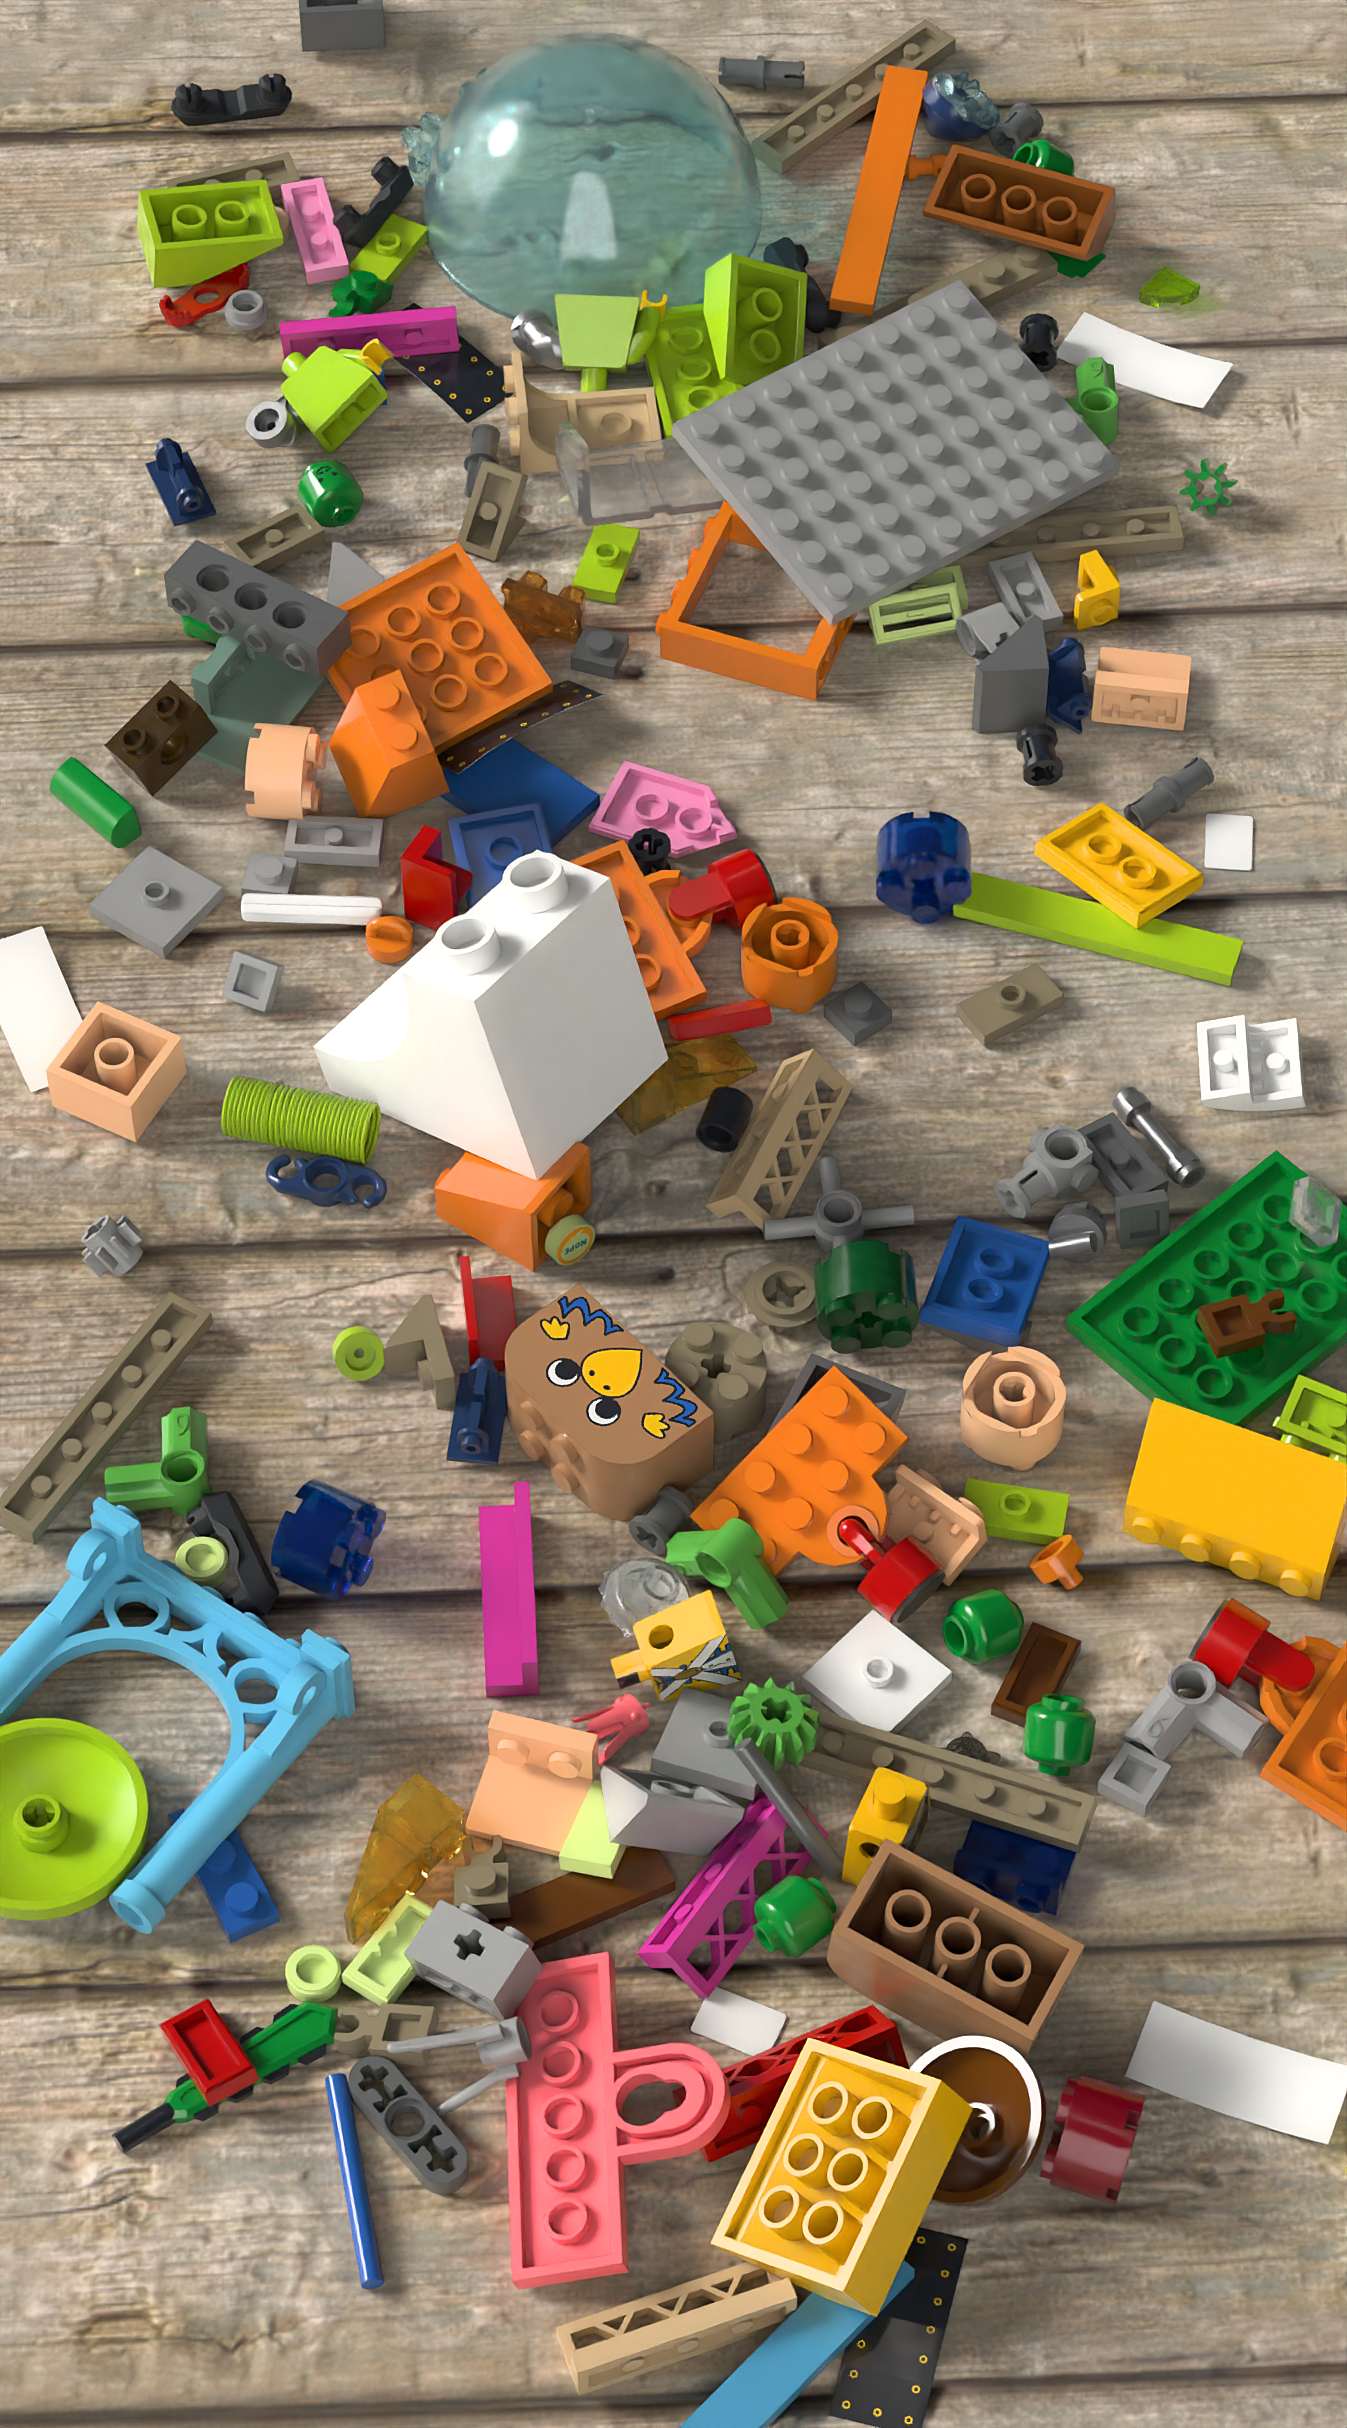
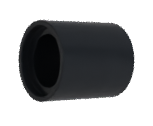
M721 1086L715 1088L697 1126V1139L704 1146L722 1153L734 1151L739 1144L753 1110L752 1100L744 1092L733 1087Z

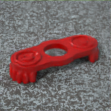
M247 262L231 268L205 283L193 286L185 295L173 302L168 295H164L163 299H160L159 307L165 321L172 326H186L206 314L222 309L227 304L231 295L248 289L250 285V269ZM203 293H215L218 295V298L210 303L204 304L195 301Z

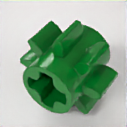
M1208 458L1201 460L1200 464L1202 472L1197 473L1193 469L1185 470L1184 474L1191 481L1189 486L1180 490V494H1190L1194 501L1190 507L1192 512L1202 505L1207 506L1209 515L1213 516L1217 513V501H1221L1225 505H1231L1234 502L1232 497L1226 493L1228 488L1238 483V480H1228L1224 474L1228 466L1226 462L1216 469L1211 468ZM1213 477L1216 480L1213 488L1218 494L1212 493L1206 497L1201 493L1204 485L1200 480L1205 481Z

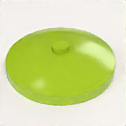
M34 1718L1 1726L0 1916L17 1920L40 1921L56 1919L80 1912L111 1894L132 1872L142 1855L149 1832L150 1811L147 1791L141 1772L132 1757L117 1741L104 1732L81 1722L59 1718Z

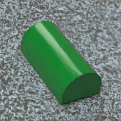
M70 757L56 770L50 782V793L115 848H124L142 835V829L134 806L79 760Z

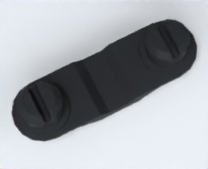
M273 73V77L265 74L259 79V84L243 85L236 90L228 91L219 89L202 90L199 85L190 83L189 87H185V84H182L175 90L176 97L172 101L171 109L175 116L186 126L274 117L284 113L292 100V91L285 85V77L277 73Z
M382 157L371 169V177L381 185L380 192L369 204V210L360 215L351 205H344L333 217V225L343 234L341 237L343 243L362 249L375 236L414 186L408 166L401 165L399 167L390 157Z
M783 237L765 248L764 262L807 273L805 267L808 264L809 255L802 244L796 245L790 238ZM807 273L805 328L817 334L822 332L825 327L834 329L841 321V311L829 309L830 301L826 300L815 279Z
M228 1491L204 1493L201 1495V1504L191 1512H187L186 1522L190 1525L189 1528L195 1537H209L216 1532L219 1537L226 1541L230 1549L229 1561L238 1578L239 1586L229 1593L226 1592V1603L243 1614L245 1612L252 1614L257 1612L260 1615H267L280 1594L279 1589L237 1502Z

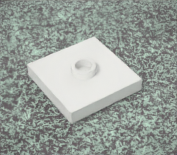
M874 1610L867 1614L802 1676V1686L840 1717L893 1734H897L952 1681V1671Z

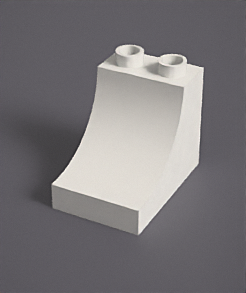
M536 850L513 861L504 871L503 880L466 914L454 917L444 923L436 932L435 937L313 1046L331 1091L345 1097L348 1096L349 1099L353 1097L354 1099L358 1098V1100L363 1099V1101L377 1102L380 1112L537 1181L575 1142H581L669 1059L610 877L540 850Z

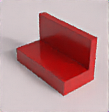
M460 1256L461 1290L470 1366L475 1364V1360L478 1358H489L495 1362V1368L499 1372L505 1371V1347L510 1335L517 1328L511 1275L472 1279L470 1257Z

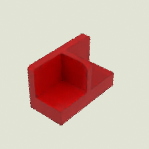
M424 825L400 857L405 919L437 932L444 923L458 916V904L473 884V875L470 871L443 860L441 831Z

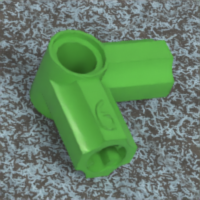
M1103 357L1087 358L1082 365L1076 367L1077 398H1064V400L1104 445H1108L1118 437L1119 401L1116 393L1114 365L1105 362Z
M190 1406L172 1408L171 1413L162 1417V1460L155 1463L107 1468L105 1470L107 1502L115 1507L117 1505L125 1506L131 1511L169 1507L173 1513L180 1516H187L188 1511L191 1512L201 1504V1495L212 1493L209 1482L208 1422L206 1414L197 1412Z
M731 1518L719 1530L677 1532L666 1543L667 1558L665 1564L674 1576H687L688 1578H706L712 1584L724 1588L751 1629H763L768 1624L779 1620L790 1609L788 1607L789 1598L760 1556L764 1551V1543L756 1530L747 1522L738 1518Z

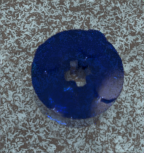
M929 811V818H914V812H909L892 818L882 826L878 832L876 845V896L881 902L896 912L911 916L919 924H931L936 922L940 915L953 911L954 905H962L971 896V843L967 828L959 820L948 814Z
M312 1479L306 1482L295 1495V1497L303 1500L296 1513L294 1514L286 1510L280 1521L272 1546L271 1565L280 1568V1570L274 1573L276 1577L328 1599L337 1600L341 1599L352 1585L362 1587L368 1580L373 1568V1558L368 1556L374 1539L380 1535L385 1525L386 1512L376 1507L371 1501L320 1480Z

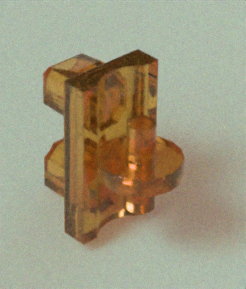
M529 570L518 581L506 578L501 586V592L504 594L503 609L513 624L520 627L519 633L527 644L532 645L539 635L548 638L555 636L574 644L577 643L582 633L581 617L586 607L585 592L582 589L568 585L563 587L559 595L548 592L547 580L542 575Z

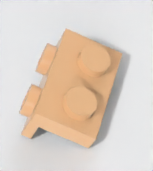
M901 1464L895 1471L897 1484L887 1494L892 1512L887 1534L897 1544L909 1535H914L946 1566L944 1571L946 1575L942 1582L950 1586L988 1540L983 1520L984 1515L969 1500L959 1497L956 1501L943 1492L941 1484L928 1472L922 1469L914 1472Z

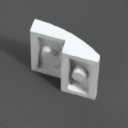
M1245 1015L1197 1023L1201 1101L1203 1106L1233 1111H1275L1306 1107L1301 1034L1297 1018L1248 1026Z

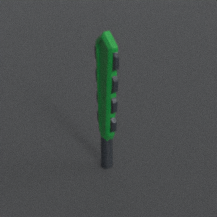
M307 2000L300 2005L291 2003L274 2015L271 2025L266 2028L255 2027L240 2037L239 2045L255 2067L259 2081L209 2107L186 2073L177 2079L176 2089L168 2094L162 2105L112 2134L117 2147L124 2154L172 2124L187 2123L193 2119L205 2121L219 2113L221 2104L227 2101L238 2103L253 2095L256 2085L262 2082L271 2085L288 2076L290 2067L295 2064L308 2065L325 2056L327 2047L335 2042L334 2035L337 2027L338 2009Z

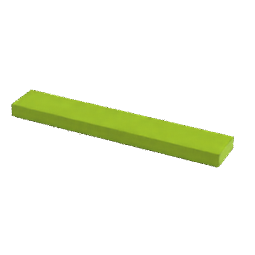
M969 870L966 872L953 909V916L1226 986H1230L1244 944V940L1158 918H1153L1136 929L1103 904Z

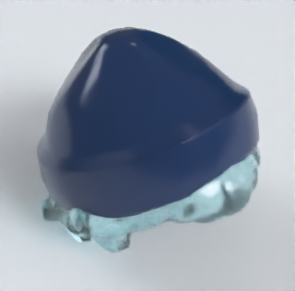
M966 70L955 74L937 73L923 88L925 128L930 136L954 142L970 139L978 140L999 123L1000 112L996 105L992 103L991 99L987 98L984 91H980L978 80L973 79L970 81L968 79L969 73Z

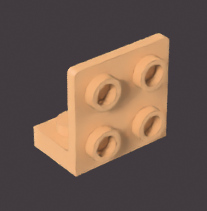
M1111 647L1100 648L1091 721L1184 731L1192 658L1188 655Z
M493 1710L487 1727L489 1757L465 1824L466 1832L469 1835L489 1840L493 1839V1835H500L503 1843L559 1856L599 1768L598 1735Z

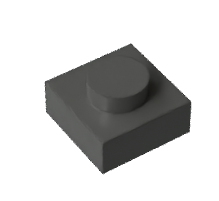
M585 625L571 655V670L615 680L629 649V635Z
M860 981L824 1004V1017L853 1046H856L892 1023V1010Z
M1164 1189L1115 1197L1116 1239L1121 1249L1160 1243L1169 1236V1199Z

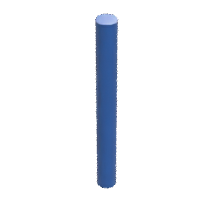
M337 2073L325 2078L326 2091L361 2287L363 2289H375L384 2284L348 2080L345 2074Z

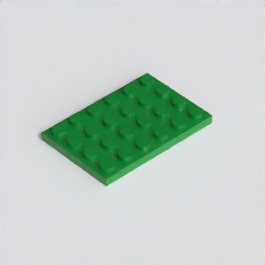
M1276 1150L1071 1313L1066 1319L1065 1329L1151 1402H1153L1154 1398H1158L1244 1428L1294 1386L1299 1374L1306 1377L1347 1343V1206ZM1281 1289L1285 1295L1283 1308L1272 1310V1312L1277 1315H1283L1293 1311L1296 1317L1295 1330L1284 1334L1265 1332L1264 1345L1216 1359L1197 1321L1198 1308L1246 1294L1250 1303L1253 1304L1260 1301L1268 1292Z

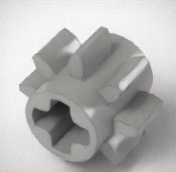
M108 1215L102 1216L85 1231L81 1238V1242L87 1247L81 1253L84 1256L83 1261L98 1277L103 1275L107 1269L115 1277L125 1274L142 1256L143 1250L137 1245L142 1240V1237L139 1235L141 1231L125 1215L116 1223Z

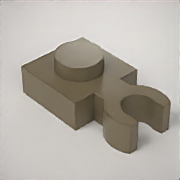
M493 1835V1846L485 1852H476L472 1837L465 1838L462 1843V1852L466 1866L455 1867L453 1906L459 1908L462 1903L468 1904L479 1910L488 1919L511 1917L512 1875L509 1862H505L506 1855L501 1836Z
M381 2003L378 2016H369L365 2010L359 2007H346L342 2009L341 2017L345 2027L357 2029L351 2033H335L334 2040L339 2052L353 2055L369 2048L371 2056L384 2057L393 2064L427 2066L431 2049L391 2054L387 2051V2046L392 2042L434 2036L439 2022L435 2007Z

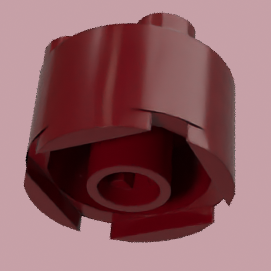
M1082 2074L1079 2079L1069 2076L1054 2123L1063 2125L1064 2130L1062 2132L1054 2129L1039 2177L1049 2179V2185L1116 2205L1147 2094Z

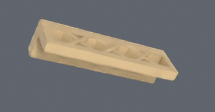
M811 1049L782 1062L705 1205L718 1218L741 1211L762 1231L763 1221L785 1218L853 1088V1085L816 1050ZM818 1077L834 1090L828 1103L819 1104L815 1086ZM799 1113L808 1114L811 1135L806 1140H800L796 1123ZM788 1149L792 1171L789 1176L781 1177L776 1156L779 1150ZM762 1186H769L773 1204L769 1214L753 1200Z
M745 2262L556 2327V2336L580 2396L777 2328L797 2309V2296L789 2277L782 2279L751 2263ZM764 2274L766 2275L769 2284L736 2295L742 2282ZM730 2286L727 2293L720 2290ZM704 2296L715 2301L712 2304L683 2313L688 2301ZM676 2305L673 2312L668 2309H665ZM649 2314L662 2320L628 2332L634 2319ZM621 2324L619 2330L612 2328V2326ZM592 2333L607 2338V2340L576 2350L573 2342L574 2339Z

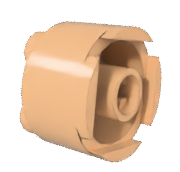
M256 723L254 729L260 734V738L250 737L245 769V791H254L255 804L246 803L248 816L289 820V818L304 820L305 815L320 816L323 794L322 788H316L318 769H325L327 743L320 741V735L316 734L314 727Z
M1021 1346L1008 1347V1352L992 1355V1351L979 1356L968 1368L963 1381L960 1426L964 1444L985 1460L999 1465L1010 1466L1018 1471L1031 1469L1037 1461L1046 1457L1057 1446L1061 1438L1065 1413L1066 1388L1056 1364L1046 1355Z

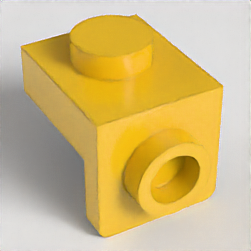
M1097 550L1080 555L1077 587L1081 593H1078L1075 597L1073 623L1079 631L1095 625H1103L1110 620L1118 618L1121 591L1115 569L1111 565H1106Z

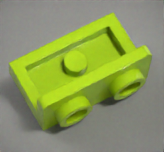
M1299 1374L1281 1416H1276L1272 1424L1275 1433L1282 1436L1280 1439L1282 1442L1308 1451L1312 1448L1329 1455L1331 1459L1347 1464V1394Z

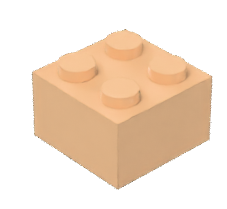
M98 1001L46 1070L53 1107L134 1142L138 1141L187 1073L181 1036Z

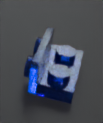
M972 1820L962 1849H958L955 1855L953 1875L992 1896L1014 1902L1017 1907L1031 1913L1043 1911L1056 1916L1076 1861L1077 1852Z

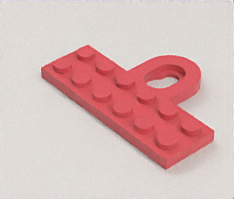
M609 1952L540 1963L543 1967L542 1971L511 2017L519 2016L523 2020L529 2035L532 2052L530 2060L518 2063L521 2075L505 2080L512 2282L518 2290L629 2272L624 2166L680 2157L701 2149L722 2129L730 2110L731 2094L726 2076L714 2058L703 2049L686 2043H667L619 2052L615 1961ZM663 2081L665 2084L679 2083L686 2088V2099L683 2104L675 2110L665 2112L655 2122L645 2126H633L623 2121V2103L628 2094L638 2086Z

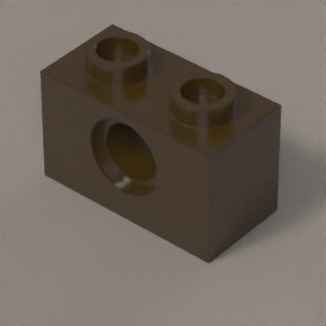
M170 680L104 746L123 772L153 797L218 733V730L202 707Z

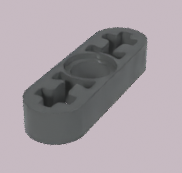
M368 2056L356 2062L351 2068L348 2077L350 2097L356 2108L428 2191L445 2195L459 2190L465 2184L469 2175L468 2155L464 2145L390 2060L381 2056ZM371 2077L375 2082L384 2079L385 2094L391 2101L386 2108L384 2099L375 2089L370 2088L365 2091V2079ZM405 2113H414L425 2122L423 2129L418 2134L410 2137L397 2134L393 2130L392 2125L397 2117ZM431 2141L433 2151L442 2161L446 2162L453 2158L452 2172L447 2174L442 2168L433 2172L432 2156L426 2149Z

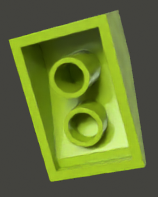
M266 179L139 190L137 231L154 289L197 285L283 245V234Z
M730 253L705 270L703 312L720 380L748 386L803 358L807 273Z

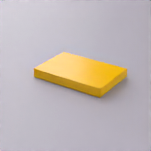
M1103 802L1038 840L1035 844L1034 855L1136 929L1203 886L1204 874Z

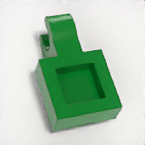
M355 270L334 285L331 296L333 297L332 301L337 302V304L329 311L328 316L332 318L352 316L357 311L372 314L391 300L393 284L378 279L372 272Z

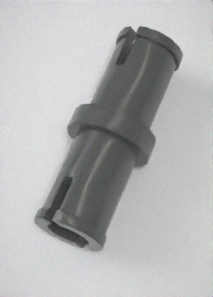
M758 56L757 60L721 57L719 61L718 71L722 72V74L718 75V80L721 85H755L758 90H766L767 86L804 87L805 74H802V71H805L804 61L768 60L767 56Z
M1193 758L1190 763L1170 777L1162 776L1153 783V789L1133 803L1125 806L1124 814L1126 819L1142 831L1146 830L1149 825L1169 811L1172 813L1179 811L1184 807L1187 798L1204 786L1211 784L1214 781L1213 771L1202 758Z

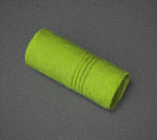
M238 1074L233 1077L226 1091L221 1127L226 1137L230 1136V1138L249 1140V1142L253 1140L254 1143L258 1141L259 1144H272L273 1147L277 1145L279 1148L283 1146L284 1149H296V1151L300 1150L301 1152L315 1153V1155L320 1154V1156H331L339 1158V1160L343 1158L344 1161L348 1159L349 1162L353 1161L355 1163L357 1161L358 1164L362 1162L364 1165L370 1161L376 1147L381 1112L377 1102L363 1101V1099L358 1100V1098L354 1099L353 1097L349 1099L348 1096H339V1094L335 1096L334 1093L330 1095L329 1092L321 1093L320 1090L316 1092L315 1090L311 1091V1089L296 1088V1086H285L284 1083L279 1085L278 1082L273 1083L272 1081L268 1082V1080L264 1081L263 1079L259 1080L258 1078L254 1079L253 1077L249 1078V1076L245 1077Z

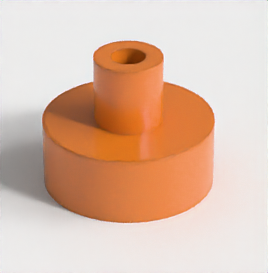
M1065 1535L1054 1540L1037 1553L1031 1560L1029 1567L1042 1584L1059 1579L1066 1590H1071L1084 1579L1075 1567L1084 1556V1551L1072 1535Z

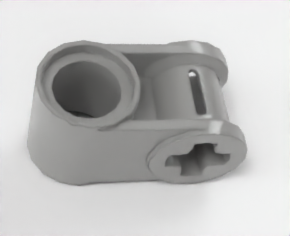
M1001 602L956 619V632L961 646L968 655L972 656L977 664H980L1020 628L1012 618L1008 608Z

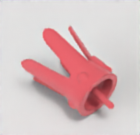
M626 1693L623 1697H618L610 1707L571 1719L574 1723L595 1718L588 1722V1729L584 1732L597 1734L598 1740L617 1731L619 1732L598 1756L599 1767L630 1738H637L641 1736L642 1732L650 1728L645 1709L649 1708L651 1704L647 1702L641 1705L634 1696Z

